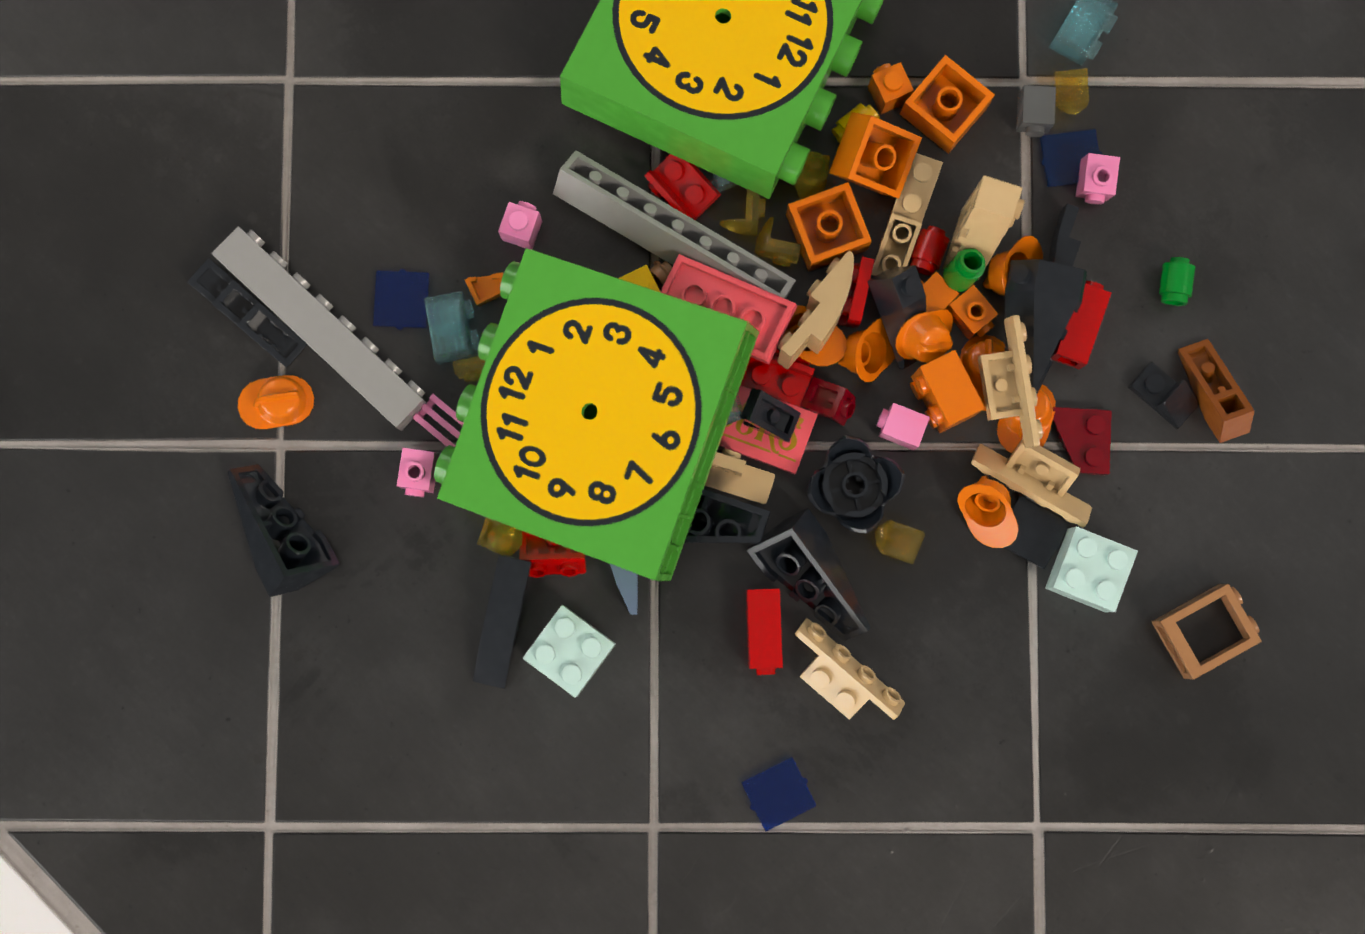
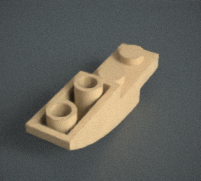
M916 153L900 198L895 199L874 261L872 275L877 276L889 268L908 266L943 162Z
M848 250L842 259L836 257L827 268L826 273L828 275L821 282L817 279L812 284L806 294L809 296L806 307L807 311L797 324L799 328L794 334L787 333L779 343L778 349H780L777 362L787 370L806 347L818 354L834 331L851 286L854 269V254Z

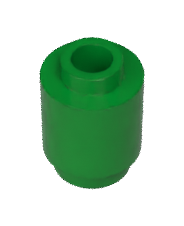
M964 249L958 252L943 272V278L948 287L959 292L968 290L985 271L984 256L976 249Z
M1171 257L1170 262L1163 263L1159 295L1162 296L1161 303L1174 306L1187 305L1188 298L1192 297L1196 269L1195 265L1189 264L1190 259Z

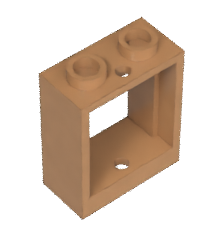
M1218 584L1151 621L1184 679L1194 680L1262 642L1257 634L1260 632L1257 623L1250 615H1246L1241 606L1243 604L1241 595L1234 587H1230L1229 584ZM1221 598L1243 639L1199 663L1176 622Z

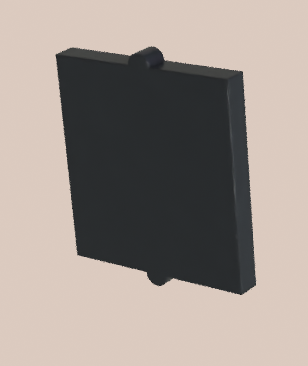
M1020 495L1012 508L1019 528L1018 535L1011 545L1004 548L1045 569L1054 551L1060 549L1061 545L1059 542L1070 523Z

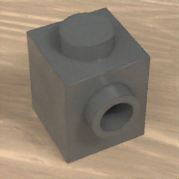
M1023 86L1017 100L1016 132H1025V135L1028 137H1041L1049 133L1055 124L1056 87Z

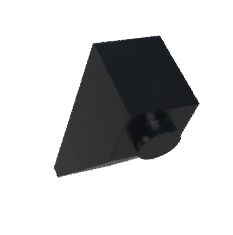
M915 265L889 268L868 280L899 369H905L918 360L904 359L897 353L895 347L897 334L909 318L926 312V294Z

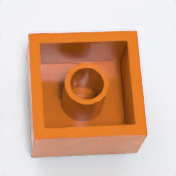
M945 55L905 101L900 115L949 154L988 108L995 94Z
M851 112L829 174L879 194L899 199L922 137L874 116Z
M849 182L788 204L786 216L808 272L831 264L836 257L842 259L848 250L854 255L868 250L872 240Z
M956 350L920 366L911 376L913 380L910 383L911 389L918 400H923L927 411L924 413L930 417L928 423L933 429L937 427L939 433L974 417L985 409Z

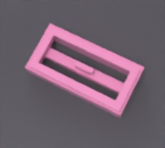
M432 394L427 404L421 407V410L413 416V419L445 446L451 445L455 447L456 445L423 419L428 414L457 439L459 438L460 432L433 411L432 408L436 404L461 426H463L464 422L458 421L456 412L436 395Z

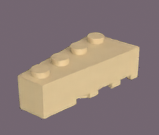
M988 176L982 177L961 209L943 269L958 252L964 249L978 250L985 258L986 268L1003 236L1006 235L1008 228H1011L1015 219L1018 220L1025 202V200L1019 199L1022 187Z

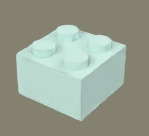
M1077 526L1069 528L1064 536L1045 589L1103 612H1115L1138 551Z
M561 605L523 659L576 698L616 643L568 607Z

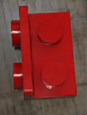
M669 154L655 170L648 171L644 175L650 182L648 187L656 196L663 197L671 207L695 221L721 195L696 165L672 154Z
M862 257L859 264L854 263L851 286L842 314L838 320V325L856 329L859 327L869 289L868 280L871 279L875 259Z
M777 349L769 365L752 357L750 358L741 386L762 390L776 399L801 407L800 405L815 371L814 368L809 367L810 363L798 357L787 370L777 362L780 353Z
M520 530L519 559L532 562L529 576L539 578L545 575L561 574L572 577L586 573L585 554Z

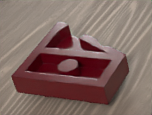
M1053 407V411H1055L1053 423L1059 434V441L1069 456L1068 461L1081 468L1079 474L1109 475L1112 410Z

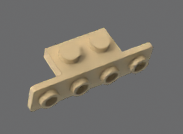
M1014 315L1004 319L1009 351L977 357L988 421L1019 416L1024 446L1029 448L1040 446L1043 429L1040 420H1036L1034 407L1037 406V393L1035 388L1031 387L1029 374L1032 373V362L1030 356L1026 355L1024 342L1027 339L1026 327L1023 322H1020L1019 315Z
M1023 438L1008 459L983 444H979L971 464L978 468L980 472L991 475L1005 483L1008 488L1028 496L1038 505L1049 508L1070 523H1075L1082 528L1087 525L1092 507L1067 493V490L1079 476L1081 468L1042 446L1025 448Z
M723 449L722 453L716 452L705 486L760 504H766L775 474L745 465L746 461L741 460V454L735 451Z
M808 618L802 622L795 635L818 656L802 672L800 678L849 720L869 699L895 720L905 705L900 694L895 689L887 687L881 682L872 669L860 664L851 656L850 651L845 646L837 644L831 639L822 626L813 623Z

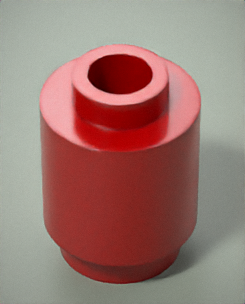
M935 226L920 229L910 257V266L915 265L918 273L932 276L935 270L940 269L950 239L945 236L946 232L943 229Z

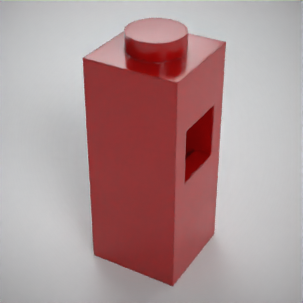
M1094 281L1085 282L1082 304L1077 313L1073 312L1065 328L1068 332L1064 340L1059 341L1052 355L1054 361L1076 369H1081L1087 365L1112 293L1103 290V285Z
M780 589L746 590L749 669H756V675L776 674L775 668H783Z

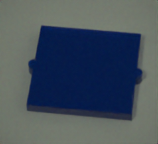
M1096 129L1040 137L1043 154L1041 165L1045 168L1047 188L1077 184L1081 159L1088 153L1103 155L1098 148Z
M400 269L399 272L376 271L373 326L396 327L400 331L403 328H427L430 274L406 272L405 269Z
M793 757L741 782L752 803L750 809L756 811L765 832L817 806L806 785L808 780L802 777Z

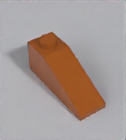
M1209 339L1178 349L1179 357L1204 419L1219 443L1250 433L1254 409Z

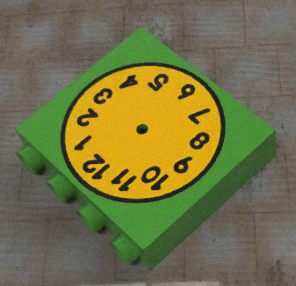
M600 0L560 76L562 104L770 199L779 179L795 185L810 153L809 148L798 144L797 141L805 125L819 131L822 130L837 96L823 88L832 71L845 77L848 76L863 41L850 36V32L857 18L873 24L884 0Z
M526 248L521 263L512 261L503 274L500 295L507 302L499 324L490 323L481 336L478 356L481 360L485 361L478 384L477 386L469 384L459 398L456 418L464 423L456 446L448 445L445 447L437 460L434 479L442 484L437 499L649 579L671 581L759 331L748 321Z

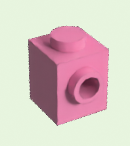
M1088 153L1080 159L1076 197L1085 198V202L1089 204H1104V201L1115 196L1120 157Z
M519 201L518 205L512 202L508 203L498 230L502 241L523 248L533 249L542 224L540 213L536 211L537 208L534 205L524 201Z
M893 403L889 410L883 408L876 425V427L881 428L878 437L911 450H916L920 445L930 417Z
M402 448L396 486L405 489L404 495L424 498L425 492L434 493V471L439 455L431 451Z

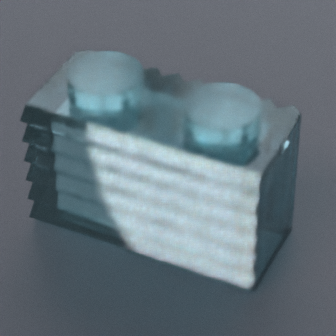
M1077 0L1049 48L1080 66L1083 65L1087 58L1093 60L1103 44L1098 41L1102 32L1108 34L1118 19L1113 14L1118 7V3L1112 0Z
M462 291L424 298L435 362L441 365L476 358L475 350L479 347V337L477 330H471L470 318H475L472 300H466Z

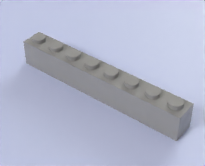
M577 150L560 168L553 191L555 196L668 263L674 265L680 254L784 299L788 297L796 281L795 279Z
M238 226L211 254L400 431H403L413 420V416L419 413L424 404H427L421 398L425 392L412 380L406 384L398 376L402 370L389 358L383 362L376 355L379 349L366 336L362 340L357 338L352 333L356 327L343 315L337 319L330 312L334 306L320 293L316 297L309 293L307 289L311 285L297 272L291 276L284 269L288 263L275 251L269 255L262 248L265 242L253 230L246 233Z

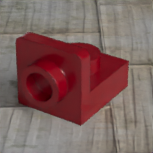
M813 377L800 406L844 426L847 419L851 418L855 411L856 397L847 388Z

